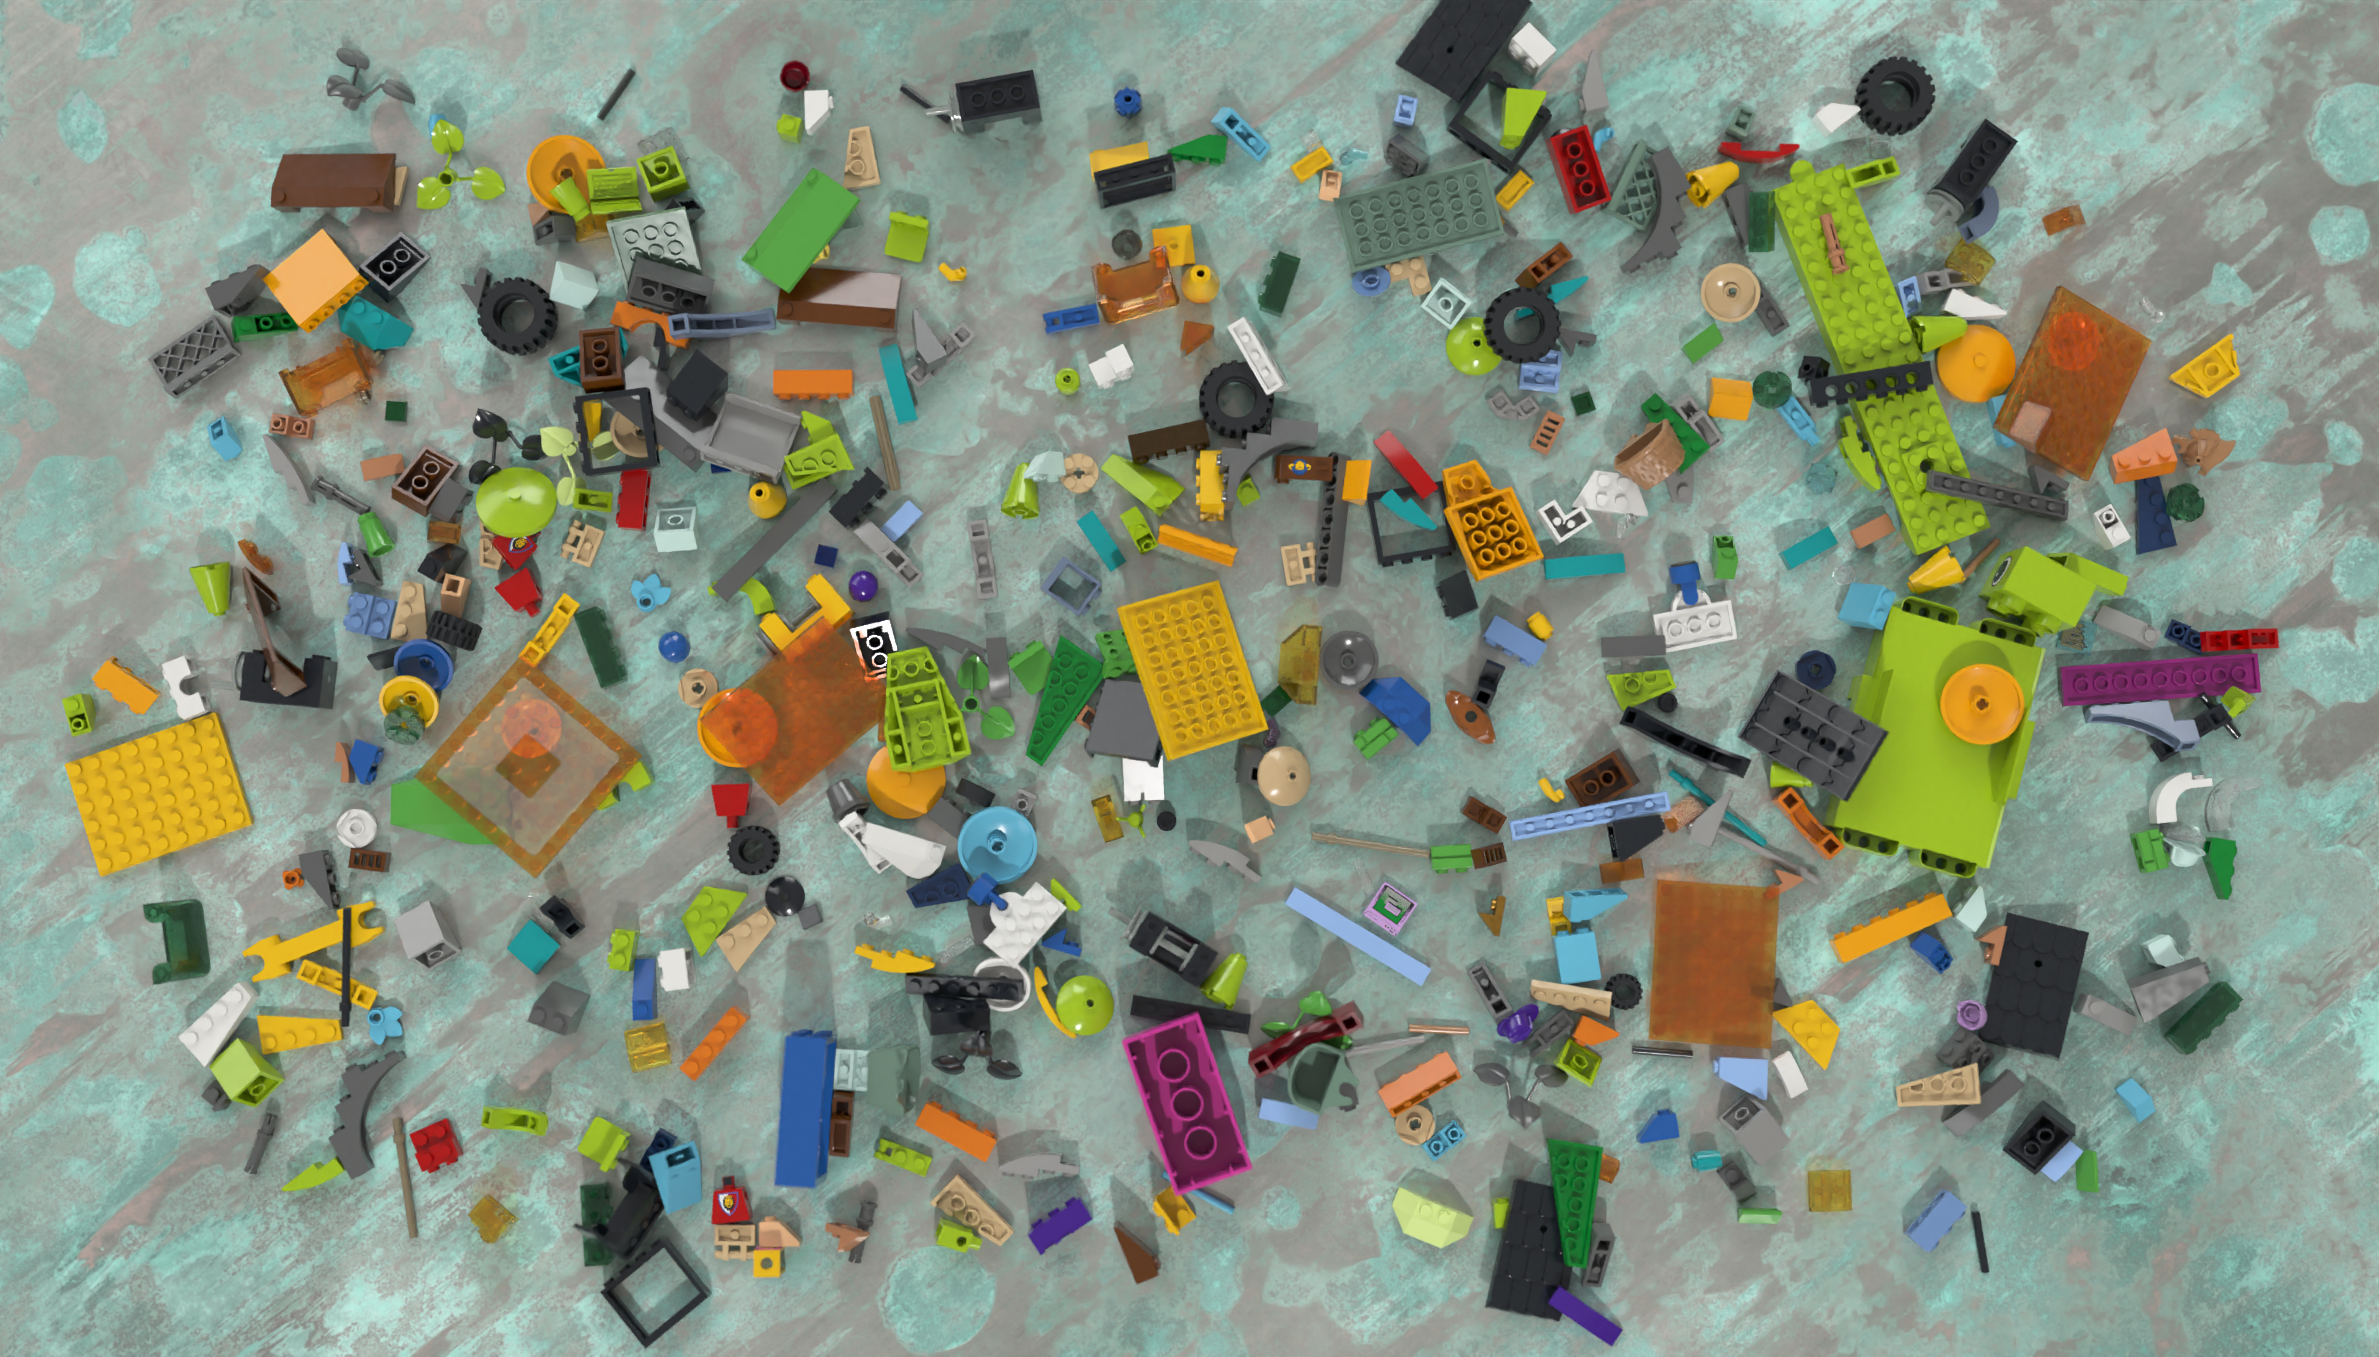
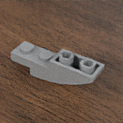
M866 519L853 531L875 556L909 589L924 575L869 519Z
M1190 840L1188 843L1191 846L1189 848L1190 851L1197 856L1200 853L1207 857L1205 861L1214 868L1216 865L1221 867L1223 862L1226 861L1227 868L1234 873L1237 870L1244 874L1242 878L1251 885L1253 882L1258 884L1262 878L1246 866L1250 860L1249 858L1229 847L1207 841Z
M1033 1153L1019 1156L1000 1164L998 1171L1002 1172L1004 1176L1014 1177V1174L1022 1175V1178L1030 1180L1038 1177L1039 1169L1043 1170L1045 1174L1062 1172L1063 1176L1075 1177V1174L1079 1175L1081 1164L1061 1162L1062 1153Z

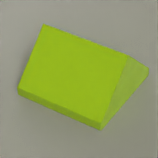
M1569 1037L1552 1063L1591 1087L1603 1058L1574 1042Z

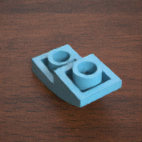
M1453 1120L1420 1146L1432 1161H1436L1447 1150L1463 1140L1466 1134L1456 1121Z

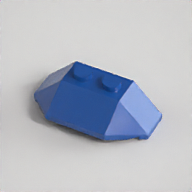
M1403 678L1372 679L1359 693L1415 745L1419 746L1431 732L1430 703Z

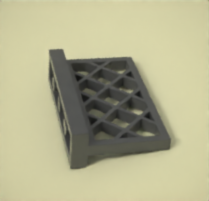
M212 315L148 358L162 381L166 393L177 399L241 356V353L233 345L217 317ZM214 323L216 326L214 334L206 333L207 327ZM193 336H200L197 345L190 344ZM205 336L213 338L210 347L203 346ZM218 338L224 339L226 345L220 349L215 348ZM178 346H183L181 356L173 355L175 348ZM188 348H196L194 358L186 357ZM201 349L209 350L208 357L203 360L199 359ZM162 357L167 358L165 367L158 366L156 361ZM172 358L180 360L177 369L170 368ZM185 360L193 362L191 368L187 371L183 370ZM168 372H175V379L168 382Z

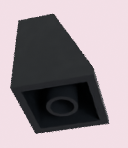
M697 349L666 390L667 401L672 406H678L683 410L682 412L687 418H693L698 422L728 390V373Z
M1660 814L1606 823L1613 862H1624L1663 835L1665 821L1660 817Z

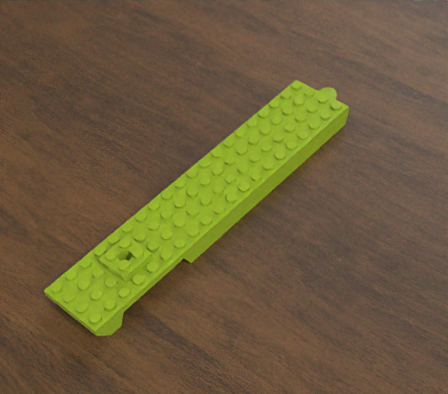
M1806 160L1796 161L1790 168L1792 183L1771 190L1769 192L1768 204L1837 375L1924 362L1855 189H1850L1844 173L1846 170L1844 163L1816 173L1810 162ZM1832 213L1841 248L1845 250V261L1850 270L1833 275L1831 272L1833 270L1831 260L1827 257L1829 250L1819 219L1820 216ZM1907 374L1905 377L1906 381L1913 384L1914 377ZM1886 378V384L1889 387H1894V380ZM1866 381L1867 389L1874 390V383ZM1846 384V391L1854 393V386ZM1934 385L1928 387V390L1924 392H1916L1915 389L1909 390L1908 394L1896 396V393H1890L1888 397L1876 399V396L1868 397V400L1856 402V399L1848 400L1863 439L1871 444L1902 521L1900 532L1904 542L1915 556L1991 527L1982 503L1925 491L1927 474L1920 470L1921 462L1928 464L1929 470L1972 479Z

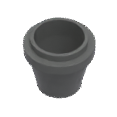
M849 779L840 780L826 790L833 812L832 818L837 824L846 815L854 811L863 816L869 809L870 802L868 798L864 797Z

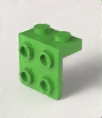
M1123 629L1096 634L1095 640L1104 658L1101 672L1104 679L1138 673Z
M1036 640L1026 645L1027 649L1022 653L1017 651L1009 657L1010 661L1007 662L1030 695H1034L1045 688L1053 658L1042 642H1036Z

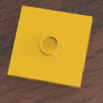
M1191 225L1152 229L1157 269L1196 264Z

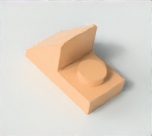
M1323 169L1319 199L1334 202L1333 198H1339L1343 172Z

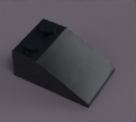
M400 232L359 265L358 272L369 282L367 286L389 303L407 287L431 259V256Z
M1466 570L1437 583V595L1444 602V606H1442L1445 617H1449L1450 621L1472 614L1479 608Z
M889 611L850 620V631L865 681L868 682L887 677L888 654L899 652Z
M2042 1100L2028 1114L2004 1146L2003 1151L2036 1175L2076 1135L2075 1124Z

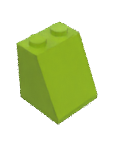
M1506 89L1502 99L1499 146H1504L1506 149L1519 147L1539 111L1547 91Z
M239 1038L233 1041L209 1065V1068L231 1100L254 1108L261 1104L285 1080L250 1042Z

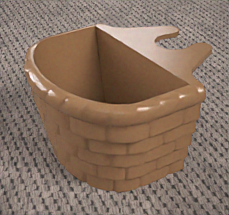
M1664 419L1659 423L1649 422L1641 435L1637 437L1636 433L1633 434L1624 448L1615 456L1614 470L1619 471L1623 476L1631 479L1644 490L1656 486L1670 476L1683 463L1685 450L1670 426L1669 420Z

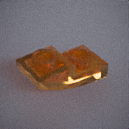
M247 539L237 542L245 557L255 568L267 575L274 574L271 559L265 555L257 554L259 551L254 542Z

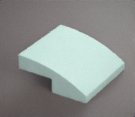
M836 1049L833 1089L867 1091L869 1052L871 1051Z

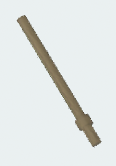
M1312 832L1311 840L1327 842L1326 844L1329 845L1341 844L1429 858L1430 855L1429 850L1341 837L1329 832L1328 834Z
M400 1117L392 1119L395 1134L393 1135V1142L396 1143L409 1238L412 1239L417 1238L418 1234L404 1145L406 1137L402 1131Z

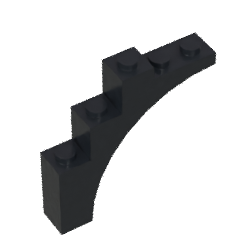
M1627 706L1619 723L1645 740L1662 745L1675 754L1690 758L1701 766L1715 771L1719 770L1744 778L1752 761L1747 757L1695 738L1642 710Z

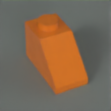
M1581 1014L1570 1036L1575 1038L1574 1042L1585 1047L1586 1043L1593 1046L1616 1038L1620 1033Z

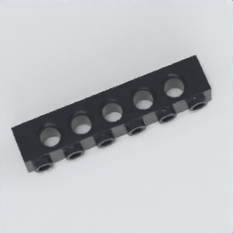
M1930 361L1812 379L1807 382L1810 406L1816 405V408H1824L1829 406L1828 403L1836 402V405H1843L1852 399H1856V402L1868 400V397L1876 396V399L1888 397L1890 393H1896V396L1908 394L1909 390L1915 389L1916 392H1924L1934 383ZM1907 374L1914 377L1913 384L1906 381L1905 377ZM1886 378L1894 380V387H1889L1886 384ZM1866 381L1874 383V390L1867 389ZM1846 384L1854 386V393L1846 391ZM1827 387L1834 389V396L1831 397L1826 394Z

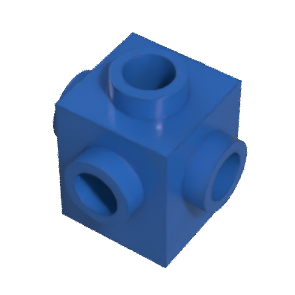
M1127 86L1124 90L1120 89L1114 97L1115 111L1122 117L1125 116L1130 120L1142 109L1141 94L1134 88L1129 89Z

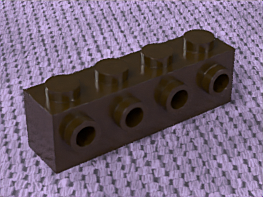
M1205 419L1128 435L1133 463L1145 464L1149 460L1156 458L1157 460H1164L1174 454L1182 456L1192 450L1200 452V450H1206L1207 447H1210Z

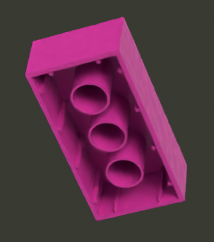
M1196 1011L1123 1037L1122 1044L1175 1196L1253 1169L1199 1012Z

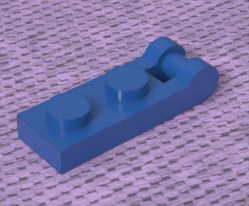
M1096 304L1043 314V321H1046L1047 326L1045 328L1047 335L1100 324ZM1059 318L1060 324L1054 325L1053 320Z

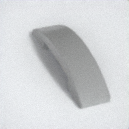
M964 321L949 333L950 336L941 343L948 354L946 365L926 374L922 368L920 369L915 364L906 373L908 378L918 388L924 386L945 369L975 339L977 335Z
M987 520L967 522L978 599L998 597Z

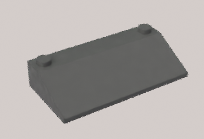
M640 355L625 369L626 390L642 387L650 389L657 443L696 473L705 462L701 460L700 450L703 444L706 445L718 415L709 409L698 422L693 418H687L683 414V410L678 406H672L667 401L666 390L673 380ZM639 395L604 400L644 432Z

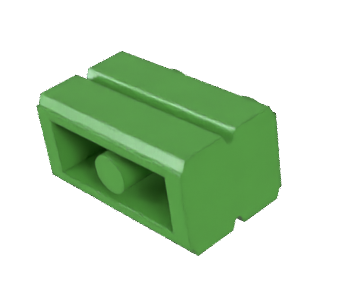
M1377 716L1369 723L1371 727L1364 732L1361 729L1353 736L1355 740L1352 743L1366 760H1369L1398 736V733L1385 717L1379 719Z
M2158 828L2129 834L2140 873H2149L2169 867L2170 856L2164 850V835Z
M1471 844L1429 847L1431 870H1436V874L1448 873V869H1456V873L1468 872V868H1472Z

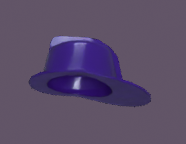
M1535 1004L1523 1006L1498 1024L1497 1033L1500 1036L1507 1037L1512 1044L1525 1040L1532 1032V1023L1539 1013L1538 1006Z

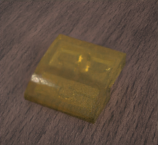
M1962 237L1945 260L1944 266L1962 273V280L1980 286L1996 263V260L1974 242L1966 244Z
M663 1022L624 1031L628 1058L633 1074L672 1064L670 1045L667 1043L666 1029Z
M1851 1170L1808 1171L1809 1211H1852Z

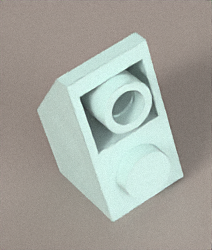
M1047 451L1035 456L1024 473V478L1033 479L1034 482L1047 480V482L1058 481L1059 477L1066 475L1063 452Z
M1973 885L1964 892V899L1953 907V916H1950L1970 932H1976L1987 917L1983 888Z
M2161 934L2140 944L2149 963L2165 968L2185 961L2176 950L2175 940L2169 935Z

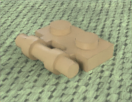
M574 520L572 527H569L567 540L562 544L561 549L563 550L560 557L568 559L570 552H572L574 555L571 561L592 568L606 532L587 524L584 530L581 531L579 529L582 522ZM579 536L581 538L577 548L573 547L576 537Z
M1313 542L1305 543L1307 551H1301L1300 544L1280 547L1287 586L1307 583L1305 575H1311L1312 582H1315L1317 550L1314 549ZM1302 558H1308L1310 568L1304 569Z
M715 1224V1245H723L722 1250H715V1258H722L723 1261H729L730 1259H741V1261L754 1259V1251H748V1246L756 1245L757 1224ZM730 1245H741L740 1251L730 1250Z

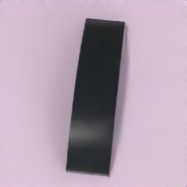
M2220 703L2190 720L2195 721L2199 737L2201 738L2209 732L2215 731L2232 721V718ZM2159 739L2150 745L2161 763L2179 752H2175L2173 747Z

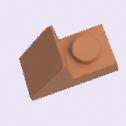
M1771 869L1779 884L1774 882L1766 886L1767 891L1762 894L1766 900H1770L1801 883L1804 879L1801 876Z
M1996 925L1974 939L1989 943L1988 947L1984 950V963L1999 966L2007 926Z
M839 1222L826 1223L825 1231L832 1233V1237L840 1238L838 1252L852 1250L869 1237L870 1232Z

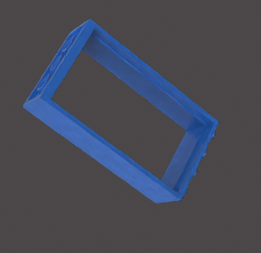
M801 1029L785 1036L774 1186L816 1188L827 1180L837 1035H832V1031L821 1030L812 1033V1030Z

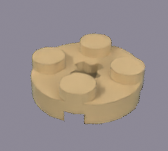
M1073 454L1064 459L1066 475L1060 477V480L1066 489L1077 494L1086 493L1091 490L1099 477L1098 467L1093 459L1085 454ZM1078 468L1085 472L1084 475H1081V479H1077V476L1073 475Z
M697 668L685 673L679 682L678 692L680 698L687 705L693 708H703L712 696L719 693V684L711 672ZM697 683H700L701 686H704V690H701L700 694H698L697 691H694V687H697Z
M1416 1104L1395 1117L1396 1133L1407 1144L1418 1145L1424 1143L1434 1133L1435 1122L1433 1116L1422 1105ZM1418 1119L1420 1127L1412 1130V1126L1409 1124L1410 1121Z

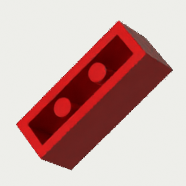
M647 470L621 473L620 485H622V493L618 495L620 512L616 514V524L622 530L646 532L652 473Z

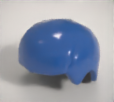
M671 631L665 633L660 638L658 649L665 660L679 663L689 656L690 644L682 633Z

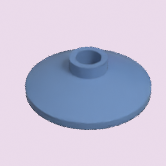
M1382 267L1358 272L1352 279L1354 291L1362 296L1379 295L1391 283L1389 272Z

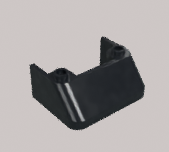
M619 1157L617 1161L628 1170L622 1181V1186L627 1191V1194L606 1226L597 1222L590 1228L577 1223L573 1227L590 1242L615 1257L628 1261L634 1256L665 1207L656 1179L641 1165Z

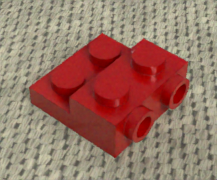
M449 1118L409 1134L417 1152L415 1157L422 1172L428 1171L430 1174L439 1170L440 1164L446 1162L448 1166L459 1161L458 1156L463 1155Z

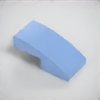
M908 500L880 530L895 544L922 517L923 513Z
M347 542L341 544L338 555V577L340 584L344 586L354 584L353 579L348 578V576L352 575L349 565L355 564L353 561L355 557L352 553L354 550L352 544Z
M2069 1141L2040 1171L2056 1182L2069 1170L2083 1151Z

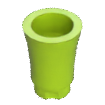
M572 176L549 191L576 222L592 212Z
M1777 761L1772 762L1771 788L1813 787L1814 783Z

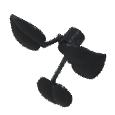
M478 408L472 425L473 433L477 437L484 439L493 437L492 460L490 463L486 460H480L472 465L468 475L471 483L482 485L489 476L501 470L500 466L494 465L497 441L504 442L508 437L513 440L519 449H522L521 456L526 460L538 461L548 456L542 450L541 435H530L523 440V445H521L514 437L512 431L508 430L507 422L502 417Z
M991 1030L976 1031L973 1036L963 1040L959 1047L965 1055L961 1060L952 1055H944L931 1061V1064L938 1070L946 1074L958 1075L965 1071L963 1063L967 1057L976 1056L988 1058L990 1065L987 1066L986 1070L995 1078L1011 1080L1023 1074L1010 1061L996 1060L994 1062L992 1060L993 1049L991 1048L992 1045L989 1044L992 1034Z

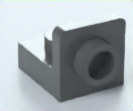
M213 1080L201 1095L202 1098L213 1106L212 1110L214 1112L224 1111L232 1103L218 1080Z

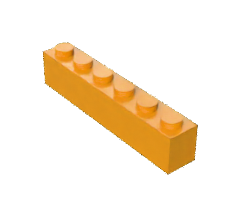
M1935 891L1924 895V899L1917 901V899L1905 903L1906 907L1899 909V907L1887 911L1888 915L1881 917V915L1869 919L1870 923L1863 925V923L1852 926V931L1847 933L1841 931L1834 934V938L1829 940L1838 963H1846L1953 916L1943 893H1935Z

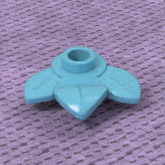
M652 574L644 583L634 580L631 592L637 599L638 608L643 612H651L657 605L664 604L669 599L671 588H661L659 577L656 574ZM646 599L651 601L649 606L644 605Z
M391 1006L385 1009L376 1007L368 1012L367 1021L371 1025L369 1034L377 1044L381 1045L386 1035L391 1037L402 1035L403 1030L398 1019L403 1013L398 1008ZM376 1014H380L381 1019L379 1021L375 1019Z

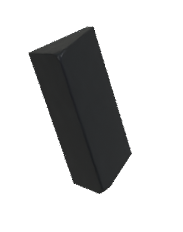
M401 646L369 654L367 659L377 671L394 667V657Z

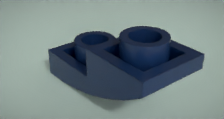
M2172 619L2164 638L2201 655L2200 632L2191 629V626Z
M660 1128L645 1151L639 1165L654 1174L648 1156L672 1148L678 1137Z

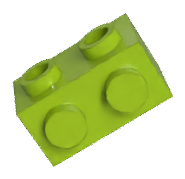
M618 928L615 929V932H612L610 943L613 944L612 952H609L607 957L609 969L627 972L634 971L640 931Z

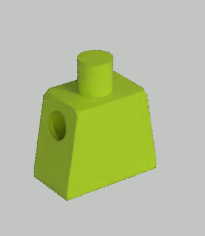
M941 1217L934 1235L936 1244L963 1253H967L968 1248L980 1249L982 1239L973 1236L971 1228Z

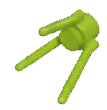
M1145 804L1141 806L1138 812L1131 813L1129 817L1116 818L1117 821L1128 822L1130 826L1138 828L1143 838L1146 837L1141 826L1144 822L1142 814L1146 807Z

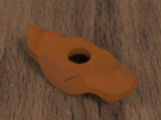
M1449 690L1445 696V703L1458 728L1482 744L1489 745L1494 743L1496 736L1486 711L1481 706L1470 702L1471 697L1457 690ZM1468 711H1473L1477 715L1476 720L1472 723L1465 719Z

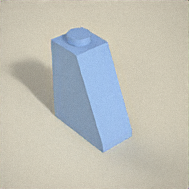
M1716 1056V1060L1713 1061L1712 1065L1715 1076L1762 1100H1767L1768 1059Z

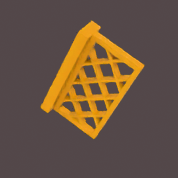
M1166 524L1160 525L1157 543L1232 567L1238 548Z

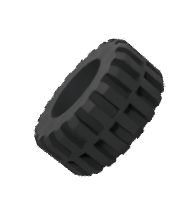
M1896 56L1889 57L1888 60L1882 59L1876 65L1874 64L1860 80L1856 88L1855 103H1858L1861 109L1858 114H1862L1861 121L1863 123L1866 121L1869 124L1868 128L1870 130L1875 128L1878 130L1877 133L1881 135L1885 132L1888 133V136H1895L1897 133L1898 135H1904L1908 131L1915 129L1931 112L1932 104L1935 102L1936 97L1932 95L1936 91L1935 85H1931L1930 82L1933 79L1930 74L1927 75L1925 73L1927 69L1924 66L1920 68L1917 65L1918 62L1914 59L1911 62L1907 61L1908 58L1903 56L1899 60H1897ZM1883 82H1897L1906 88L1911 100L1910 108L1907 111H1893L1883 104L1879 95V87Z
M508 277L504 278L503 283L500 281L493 283L495 287L493 289L488 288L485 291L487 293L486 297H481L479 301L482 307L477 308V314L480 315V318L477 319L478 325L482 327L481 332L487 337V340L501 351L511 355L518 354L519 356H526V352L534 354L537 352L536 348L540 347L543 349L547 346L545 341L547 339L552 340L554 337L551 334L552 330L556 331L558 326L555 324V320H558V313L555 312L557 307L552 300H549L550 295L538 284L529 279L524 280L522 277H515V280ZM517 300L529 301L534 308V318L530 326L519 333L507 332L502 326V315L506 307Z
M1519 287L1508 290L1495 298L1485 312L1486 317L1483 319L1485 330H1483V333L1487 338L1486 343L1493 349V353L1496 356L1499 355L1505 361L1519 364L1539 360L1557 344L1556 340L1560 337L1559 327L1562 325L1558 316L1560 315L1559 309L1555 308V302L1549 299L1547 294L1539 292L1535 288ZM1517 307L1530 308L1539 318V333L1533 341L1527 344L1512 342L1504 330V320L1507 314Z
M1232 360L1231 363L1226 364L1224 362L1218 368L1214 367L1210 374L1206 375L1200 388L1199 408L1203 419H1205V423L1209 424V428L1213 431L1216 430L1223 437L1227 435L1233 439H1236V437L1245 438L1247 432L1257 433L1270 418L1274 405V393L1266 395L1246 361L1238 363L1237 360ZM1229 383H1243L1252 389L1255 396V404L1247 415L1231 417L1220 409L1218 404L1219 392Z

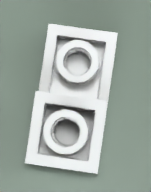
M1789 1051L1772 1059L1777 1077L1782 1080L1788 1097L1792 1099L1808 1090L1802 1073Z

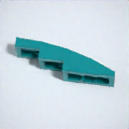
M1584 276L1550 285L1547 289V297L1555 302L1554 306H1556L1586 284L1589 278ZM1530 308L1518 310L1514 314L1516 322L1536 316V313Z
M893 344L879 348L878 351L898 424L901 425L918 420L898 345Z
M1624 553L1543 560L1545 580L1626 573Z

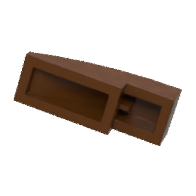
M835 1091L833 1095L829 1156H850L855 1092Z

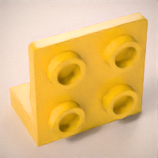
M1172 1184L1153 1198L1152 1208L1158 1217L1163 1216L1165 1219L1164 1225L1170 1234L1174 1232L1178 1236L1180 1229L1196 1218L1195 1213L1182 1195L1175 1196Z

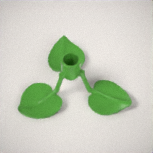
M976 654L970 656L961 665L957 674L959 686L962 689H970V696L965 698L963 708L960 709L961 713L964 711L968 713L979 712L985 718L981 721L980 725L981 731L989 739L999 740L1014 736V722L1004 708L993 706L989 709L988 714L979 708V701L974 697V689L982 690L989 684V673L987 666Z
M1320 990L1312 991L1308 997L1299 1001V1007L1302 1011L1293 1026L1289 1027L1284 1022H1271L1262 1025L1260 1029L1269 1037L1276 1039L1296 1029L1305 1012L1313 1016L1326 1017L1331 1015L1332 1007ZM1348 1035L1320 1041V1043L1338 1049L1349 1048L1354 1044Z

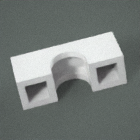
M182 656L162 664L164 669L163 676L170 684V694L176 700L178 706L176 708L177 713L183 720L191 721L213 712L206 693L198 692L191 695L187 690L189 680L199 675L192 657Z

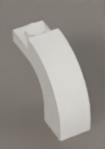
M2191 772L2178 773L2166 778L2157 786L2151 796L2149 803L2150 824L2177 822L2176 802L2180 794L2190 788L2213 786L2212 778L2204 779V775L2192 776Z
M854 811L838 822L878 874L892 865L884 857L861 842L867 822L859 813L857 814Z

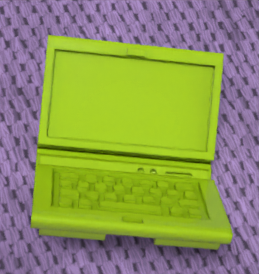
M636 167L586 170L592 215L642 212Z

